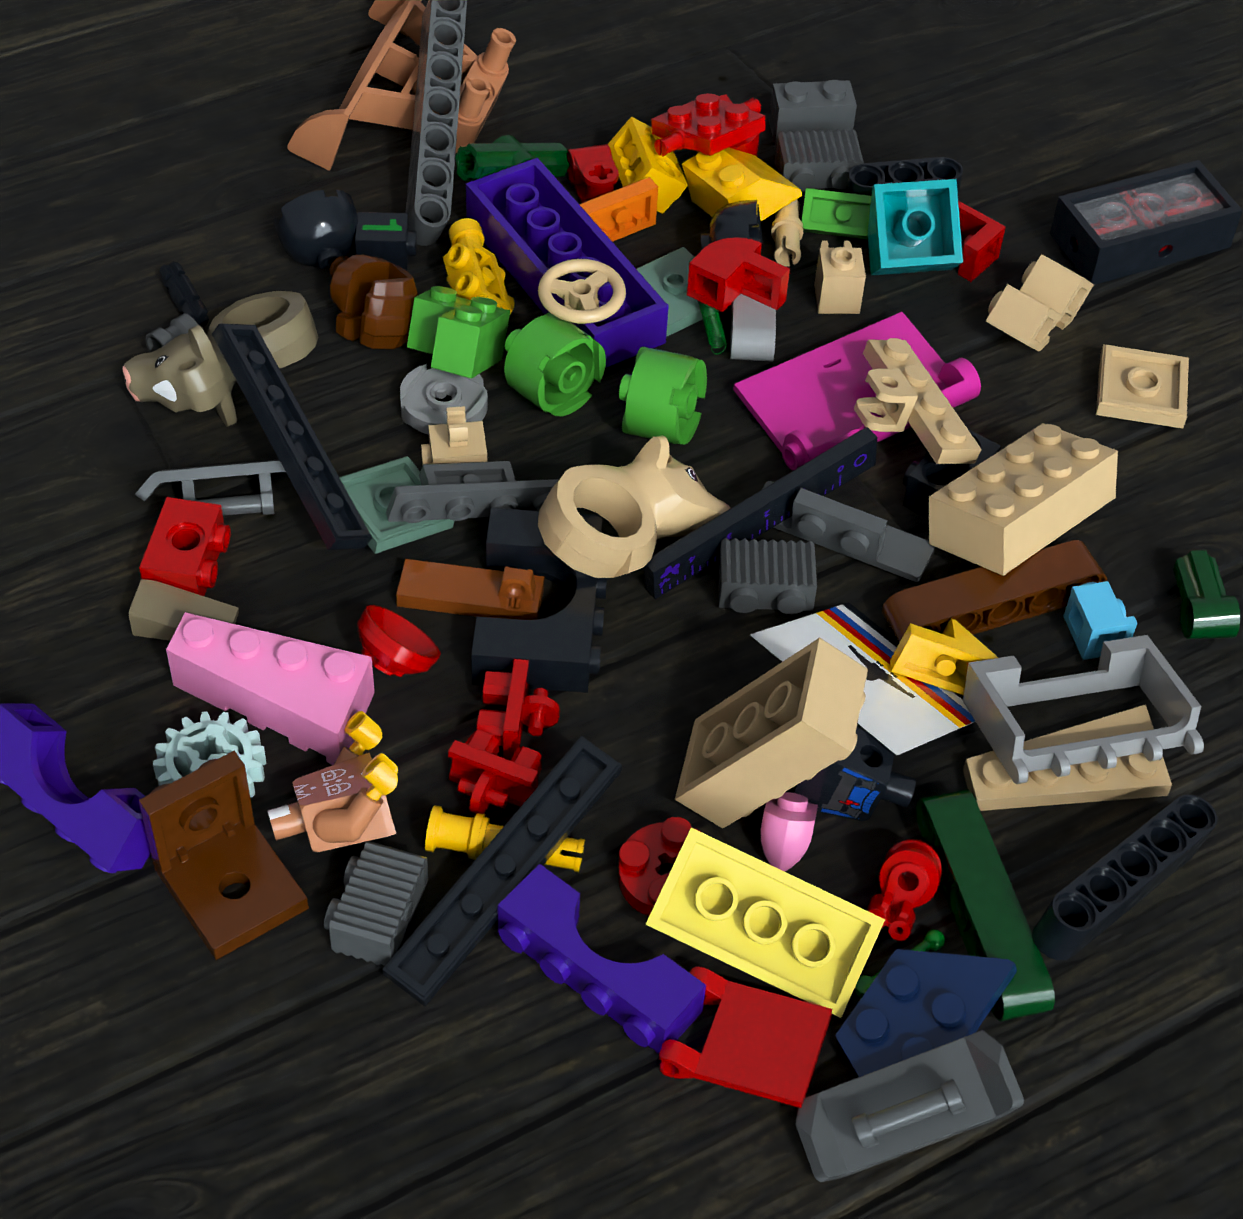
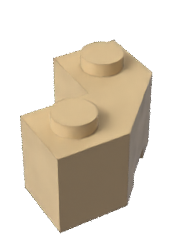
M1041 254L1037 262L1033 261L1025 270L1022 277L1023 286L1020 291L1007 284L1004 291H999L994 296L988 308V313L990 314L986 322L1027 346L1041 351L1049 343L1050 336L1048 334L1055 326L1063 330L1073 321L1094 284Z

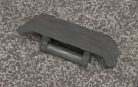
M279 459L163 469L150 475L135 495L145 502L162 483L182 481L183 499L219 504L222 506L223 516L263 512V515L275 514L271 473L286 471ZM259 474L261 494L196 499L194 480Z
M984 1030L806 1097L802 1108H798L795 1125L814 1177L819 1182H825L855 1174L1002 1118L1020 1108L1024 1104V1097L1003 1046Z

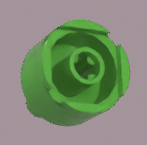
M550 312L532 320L523 329L512 331L505 341V349L508 353L504 372L508 385L539 409L549 412L554 416H566L581 408L592 396L588 389L594 379L600 382L604 375L606 366L604 348L583 330L571 322L555 317Z
M640 347L632 375L625 374L623 376L619 389L620 400L626 401L622 422L623 433L648 439L663 435L669 443L688 444L698 427L702 414L695 412L697 397L705 399L707 370L704 361L693 356Z

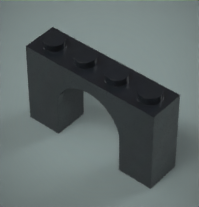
M491 508L486 541L487 569L504 571L506 566L524 570L531 569L534 575L544 576V579L553 581L564 588L572 597V601L557 614L538 620L476 616L471 654L472 684L484 685L486 671L512 672L514 659L529 660L526 681L529 684V689L544 688L546 690L588 693L590 674H599L601 645H593V635L603 636L604 607H596V599H606L607 578H595L574 570L558 558L544 543L538 528L539 511ZM580 514L590 526L602 533V516Z

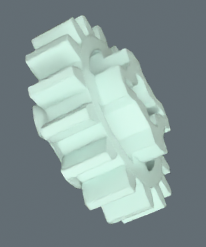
M207 711L202 712L200 722L193 723L189 718L184 717L182 718L183 729L180 732L168 728L165 731L167 743L156 744L157 759L153 761V767L159 786L170 784L194 772L203 763L212 759H219L232 751H235L245 764L250 797L255 795L253 782H263L265 778L263 765L266 764L264 746H261L259 732L257 730L248 732L247 720L243 718L234 724H230L228 712H223L217 721L210 720Z

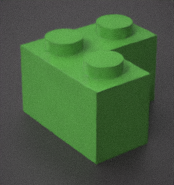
M433 286L430 290L414 297L407 347L433 354L431 368L471 379L501 361L510 310L497 307V302L489 298L472 297L469 300L456 296L457 291L454 289Z

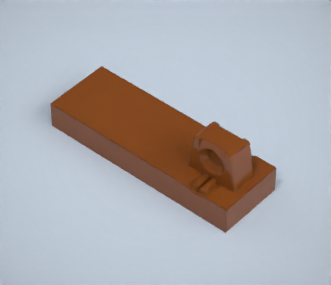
M405 559L396 593L397 607L475 617L538 620L544 592V576L534 575L531 569H516L508 566L504 568V571Z

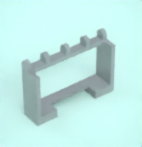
M1148 635L1104 641L1098 671L1019 683L1022 667L1015 656L968 663L963 702L1015 784L1026 783L1028 781V772L1051 768L1057 777H1062L1070 774V765L1098 761L1103 769H1110L1116 767L1117 757L1143 753L1147 760L1151 762L1162 759L1163 749L1184 746L1191 755L1203 752V739L1196 730L1201 705ZM1140 686L1169 727L1025 750L1023 749L1025 734L1008 707Z

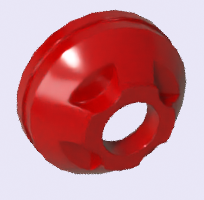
M368 605L362 612L357 623L363 647L361 650L362 655L372 657L374 667L383 673L402 677L403 674L423 673L430 670L433 664L440 658L439 648L430 637L404 617L377 605Z

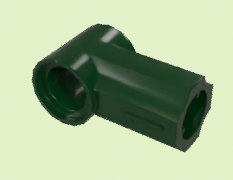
M1207 550L1190 551L1184 557L1176 559L1173 571L1182 599L1180 622L1184 637L1186 639L1236 637L1240 628L1239 603L1235 596L1226 595L1216 559L1210 557L1207 554Z

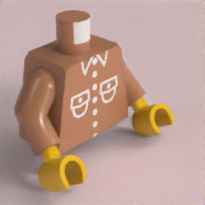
M363 711L356 712L347 722L345 733L354 742L349 748L343 747L334 765L295 779L292 784L298 802L268 810L276 841L307 832L312 852H322L396 834L386 795L391 793L397 786L398 767L383 753L378 754L373 759L370 753L363 754L365 750L374 748L382 739L380 726Z

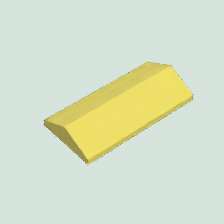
M691 828L646 925L805 1002L831 1008L832 1014L841 1018L885 919Z

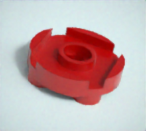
M671 817L666 819L664 823L659 822L645 826L632 834L620 848L619 887L626 901L642 914L650 916L669 876V873L662 876L657 873L661 869V865L675 863L684 841L692 828L690 822L684 818Z

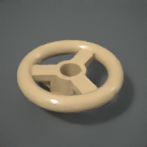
M571 259L552 266L543 274L538 286V295L544 308L555 317L567 322L587 324L605 320L615 314L624 303L626 288L622 277L610 266L590 259ZM569 273H593L585 280L579 279L573 282L558 280L561 276ZM609 282L613 289V295L605 305L599 307L598 290L603 284ZM552 293L557 294L564 300V306L554 299Z

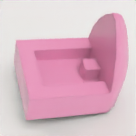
M785 792L778 799H772L767 802L764 809L761 825V844L764 855L771 866L784 872L800 861L812 840L818 805L808 803V798L803 795Z

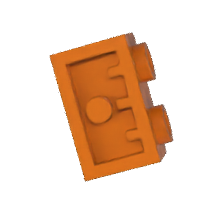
M648 177L579 205L613 242L656 225L658 186Z

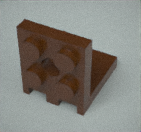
M235 751L219 759L209 760L194 772L170 784L160 785L149 795L139 799L155 871L215 960L220 959L309 909L307 896L254 823L245 764ZM241 883L250 888L245 896L238 899H228L222 895L223 890L231 884Z

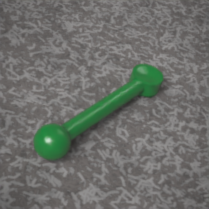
M932 929L926 933L924 941L911 950L927 952L930 949H941L945 943V937L941 931ZM879 972L872 977L867 975L859 977L855 986V993L858 997H863Z

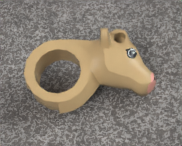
M661 435L651 438L638 453L634 461L626 466L582 465L566 470L552 487L539 510L538 528L545 545L572 569L595 578H614L643 568L652 559L657 539L684 537L731 508L725 502L707 492L691 466L672 458L669 454V442L665 436ZM577 508H585L598 513L610 522L618 532L619 537H612L597 531L583 519Z

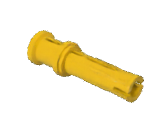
M434 805L427 827L425 851L434 852L436 848L449 849L467 853L469 859L476 860L504 826L489 824L490 818L485 817V814L477 813L474 818L443 812L442 806ZM567 837L545 865L579 872L582 858L563 855L561 851L583 853L585 839Z

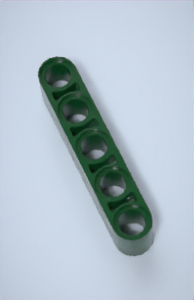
M969 789L918 799L916 802L918 828L923 841L932 846L940 857L942 865L940 884L969 956L1009 959L1016 964V974L991 1009L994 1017L998 1021H1005L1051 1011L1054 1008L1055 994L1050 974L1039 949L1034 943L1031 929L974 795Z

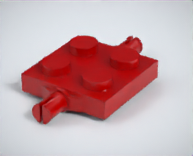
M701 94L696 97V100L682 106L670 107L668 112L651 119L652 134L662 138L655 141L654 148L659 156L662 154V157L675 150L682 149L696 150L711 156L765 131L766 115L760 114L761 104L756 98L755 100L750 98L741 104H732L721 100L715 94Z

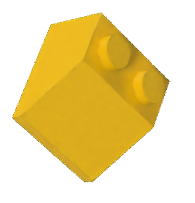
M729 147L711 156L698 152V154L682 163L692 202L712 217L717 210L727 204L745 200H757L760 219L763 221L802 196L799 187L757 156Z

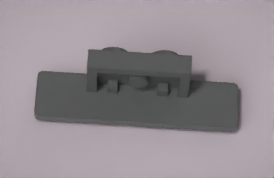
M510 461L423 464L419 474L421 485L396 487L390 499L386 515L389 522L405 521L408 523H418L424 520L451 519L453 521H461L467 518L490 517L491 508L539 511L547 495L559 479L516 481Z
M767 481V482L765 483L763 489L766 488L767 486L771 485V484L774 483V482H772V481ZM803 488L800 489L794 500L792 516L773 527L807 541L811 540L815 544L914 582L920 581L935 550V546L930 545L928 540L887 525L888 520Z

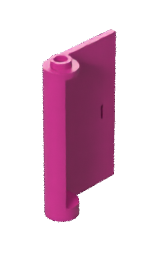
M900 312L734 384L733 390L781 451L786 465L791 470H796L866 428L854 411V406L860 398L876 397L869 383L865 381L868 372L873 370L863 355L868 340H888L889 338L906 340L953 408L978 397L981 391V383L975 367L967 359L958 358L945 364L906 315ZM871 413L872 415H874V416H876V417H881L880 415H878V414H876V413ZM907 422L904 430L911 427L909 422ZM871 430L878 437L877 442L899 433Z

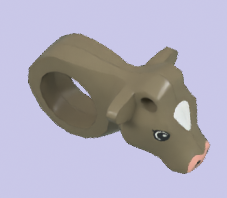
M272 291L238 300L222 310L212 320L207 335L201 326L197 325L188 329V333L175 337L163 347L150 353L136 355L127 361L122 368L125 385L135 401L159 402L176 413L190 409L204 412L215 407L226 427L237 423V417L231 391L237 380L212 336L213 331L218 324L256 325L280 369L306 357L317 344L318 334L306 300L301 293L292 291Z

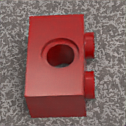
M166 497L139 567L141 578L162 582L205 596L207 588L215 586L218 575L217 560L220 552L226 553L230 543L231 530L229 525L224 524L222 506Z

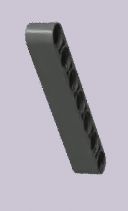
M429 0L422 16L406 202L409 231L417 232V244L421 246L434 244L439 239L451 215L467 0ZM428 145L435 147L437 150L432 149ZM425 181L432 182L436 187L429 185ZM422 216L429 218L433 223L425 221Z

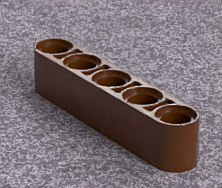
M1072 540L1041 549L1004 576L984 567H979L904 589L887 599L883 604L882 614L899 643L910 623L942 634L951 618L974 635L1067 606L1073 586H1080L1087 582H1105L1108 578L1083 541Z

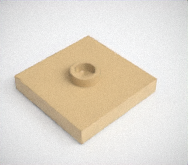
M1103 344L1099 364L1096 415L1183 429L1187 419L1189 358Z

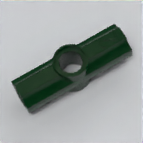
M512 135L501 136L493 143H472L467 146H459L455 156L457 174L464 181H474L537 157L555 178L564 177L570 166L567 158L568 150L561 143H520Z

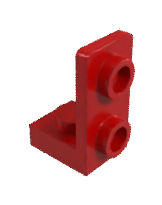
M958 201L963 263L959 266L958 275L972 282L999 258L1006 226Z

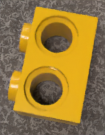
M630 117L608 143L613 161L619 171V178L623 187L648 177L658 186L657 211L663 214L681 196L688 184L674 151L663 157L662 154L659 156L655 151L654 143L662 138L652 134L651 126Z

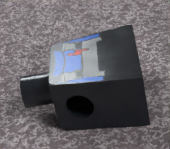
M856 728L857 743L852 753L846 759L836 761L819 771L812 779L804 780L792 787L790 791L791 793L805 796L808 798V803L817 804V812L866 821L870 819L880 800L908 807L914 793L916 779L891 771L894 753L870 733Z

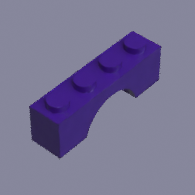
M0 703V783L8 785L21 796V802L26 808L43 815L55 826V832L61 838L75 843L90 856L89 861L96 868L108 873L142 869L151 853L139 804V799L145 796L136 788L102 789L92 798L85 796L74 785L66 767L65 739L67 731L35 704Z
M539 864L498 904V933L505 945L516 953H526L540 964L542 971L552 981L558 984L565 983L579 993L584 1003L593 1012L599 1015L607 1014L623 1026L627 1036L641 1047L649 1046L659 1053L662 1044L666 1040L677 1041L703 1012L706 985L664 954L644 962L619 963L605 959L593 952L583 942L576 928L579 922L580 893Z

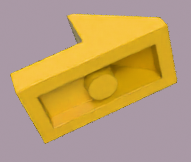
M951 618L942 634L910 623L890 659L891 672L964 695L968 663L999 657L960 623Z

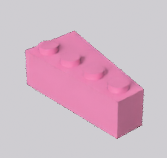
M186 612L166 648L173 686L224 711L232 709L246 716L249 724L263 731L268 727L288 737L290 744L304 751L310 748L326 756V761L334 765L343 747L349 748L354 742L345 733L347 722L358 711H363L366 714L375 693L372 657Z

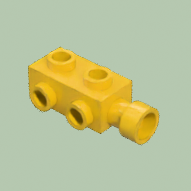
M471 218L456 221L449 229L452 247L443 256L448 274V284L457 291L456 296L469 300L472 297L489 298L497 302V307L510 310L511 314L515 302L507 294L504 285L505 271L498 266L495 254L483 247L485 239L479 222Z

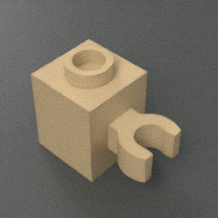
M822 241L814 284L818 314H860L866 279L862 249L852 248L850 241H844L843 247L829 248L828 241Z
M465 406L447 408V424L428 425L429 444H421L422 466L423 464L487 462L483 421L466 422Z

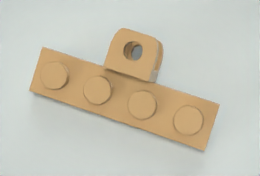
M898 338L868 340L863 355L873 370L868 372L865 381L869 383L876 397L860 398L854 406V411L864 426L879 432H903L907 422H909L936 464L976 463L982 449L907 341ZM871 413H876V414L880 415L881 417H876V416L872 415Z

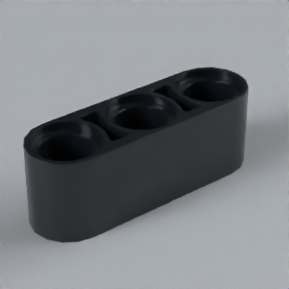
M948 157L859 164L851 168L849 172L846 193L872 196V186L874 184L957 179L959 195L963 167L959 162Z

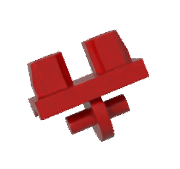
M514 659L512 672L486 671L483 704L504 705L507 708L506 712L480 709L477 729L492 734L499 740V746H503V758L511 760L516 749L520 748L523 724L529 726V734L540 736L543 733V728L554 726L558 723L560 716L558 703L548 697L546 689L536 688L533 695L528 696L529 684L526 681L529 660Z
M477 729L465 743L455 740L450 747L448 757H451L452 765L449 780L459 784L457 789L459 792L471 796L469 809L470 812L475 814H484L490 804L503 809L506 808L508 803L521 807L538 787L542 760L540 752L523 746L516 749L511 760H507L497 756L499 740L494 735Z

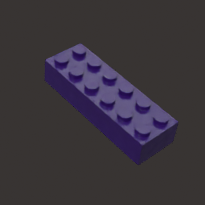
M538 157L466 183L467 218L479 222L485 239L484 243L544 315L548 311L539 299V282L547 270L560 262L571 259L595 260L610 266L622 277L626 288V297L623 305L615 314L595 323H572L593 337L604 348L606 355L605 368L636 356L640 347L656 348L666 343L669 305ZM574 272L563 275L558 280L569 282L579 279L585 280L593 273ZM609 282L603 284L598 290L599 307L605 305L613 295V289ZM552 293L554 299L564 306V300L557 294Z

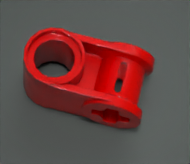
M608 144L567 149V158L570 164L567 170L571 184L575 187L581 204L614 191V184L619 179V171L613 161Z

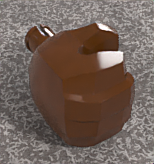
M360 254L351 257L345 256V260L343 257L336 258L330 266V275L332 277L330 295L337 308L341 311V313L337 314L336 332L351 341L360 337L361 344L373 349H395L406 343L409 336L414 297L418 296L412 275L405 269L379 257Z

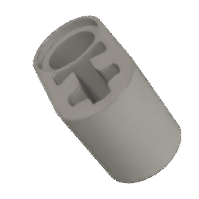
M740 294L731 305L730 359L773 362L776 339V310Z

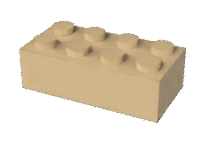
M1042 423L929 496V544L1004 576L1116 498L1118 450L1101 445L1094 439L1082 438L1063 431L1056 425Z
M819 637L696 718L675 800L719 827L725 828L741 817L749 816L755 809L770 800L778 799L787 790L804 780L812 779L819 771L836 761L846 759L852 753L857 743L856 728L859 713L866 698L864 687L868 669Z

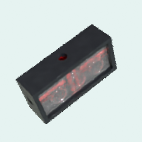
M1197 160L1059 196L1050 235L1080 274L1096 285L1230 248L1243 210L1206 167Z

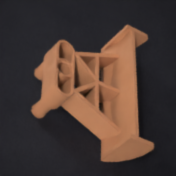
M422 0L374 1L368 15L370 18L386 26L367 55L340 108L314 114L301 123L287 145V149L290 152L330 171L349 119L413 130L419 58L416 54L394 44V41L400 32L409 36L420 46L422 16L426 8L421 3ZM494 29L486 51L478 56L464 44L456 153L459 146L475 143L506 80L509 71L507 60L516 42L515 36L506 29ZM375 73L404 88L400 93L371 88L368 85Z

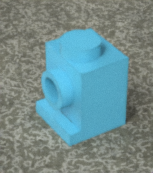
M1108 581L1099 583L1087 582L1080 586L1072 587L1063 617L1083 660L1100 657L1104 641L1133 637L1137 621L1134 616L1126 617L1125 606L1121 599H1116Z

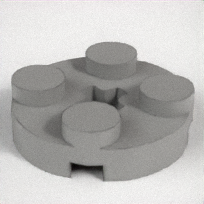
M427 364L409 372L400 386L401 418L403 422L428 435V425L447 424L446 409L449 407L465 406L466 422L482 421L488 410L487 390L484 387L483 378L480 374L471 379L435 368L427 370ZM446 395L452 397V400L446 402L437 401L435 399H443L446 397Z

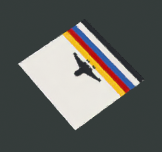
M849 602L750 634V636L782 662L820 637L868 669L864 687L866 698L859 713L858 724L896 755H900L976 722L963 702V695L891 672L890 659L899 642Z

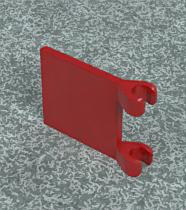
M703 967L692 968L690 974L706 985L704 1005L719 1004L702 1054L676 1040L669 1039L662 1044L659 1052V1059L661 1060L660 1071L662 1074L678 1079L696 1078L802 1108L832 1017V1009L731 982Z

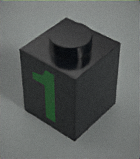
M358 212L355 236L356 255L363 254L379 257L408 272L409 256H416L417 232L409 231L408 213Z

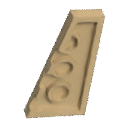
M1142 705L1024 741L1023 749L1032 750L1153 730L1154 728L1146 705ZM994 751L966 759L963 769L967 787L974 795L980 811L1168 796L1172 786L1163 756L1161 760L1150 762L1143 753L1117 757L1116 767L1110 769H1103L1098 761L1070 765V774L1062 777H1057L1051 768L1028 772V781L1021 784H1015Z

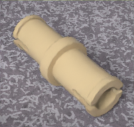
M797 199L775 213V220L771 225V236L775 241V260L783 266H790L789 256L791 254L794 265L801 258L800 240L803 237L804 228L803 223L799 219L800 204Z

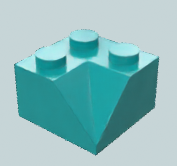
M957 179L874 184L872 186L867 234L871 275L952 270L963 263Z

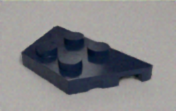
M896 949L835 1037L858 1077L976 1033L1016 974V964L1009 959Z

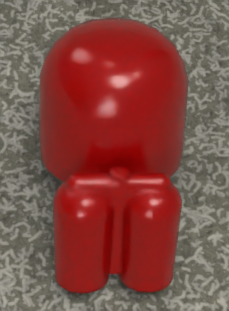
M907 839L892 846L885 856L879 875L882 894H876L870 899L867 911L885 919L882 928L884 926L889 927V934L894 940L904 941L909 937L916 920L913 909L927 903L933 898L938 889L942 875V865L940 857L934 848L924 841Z

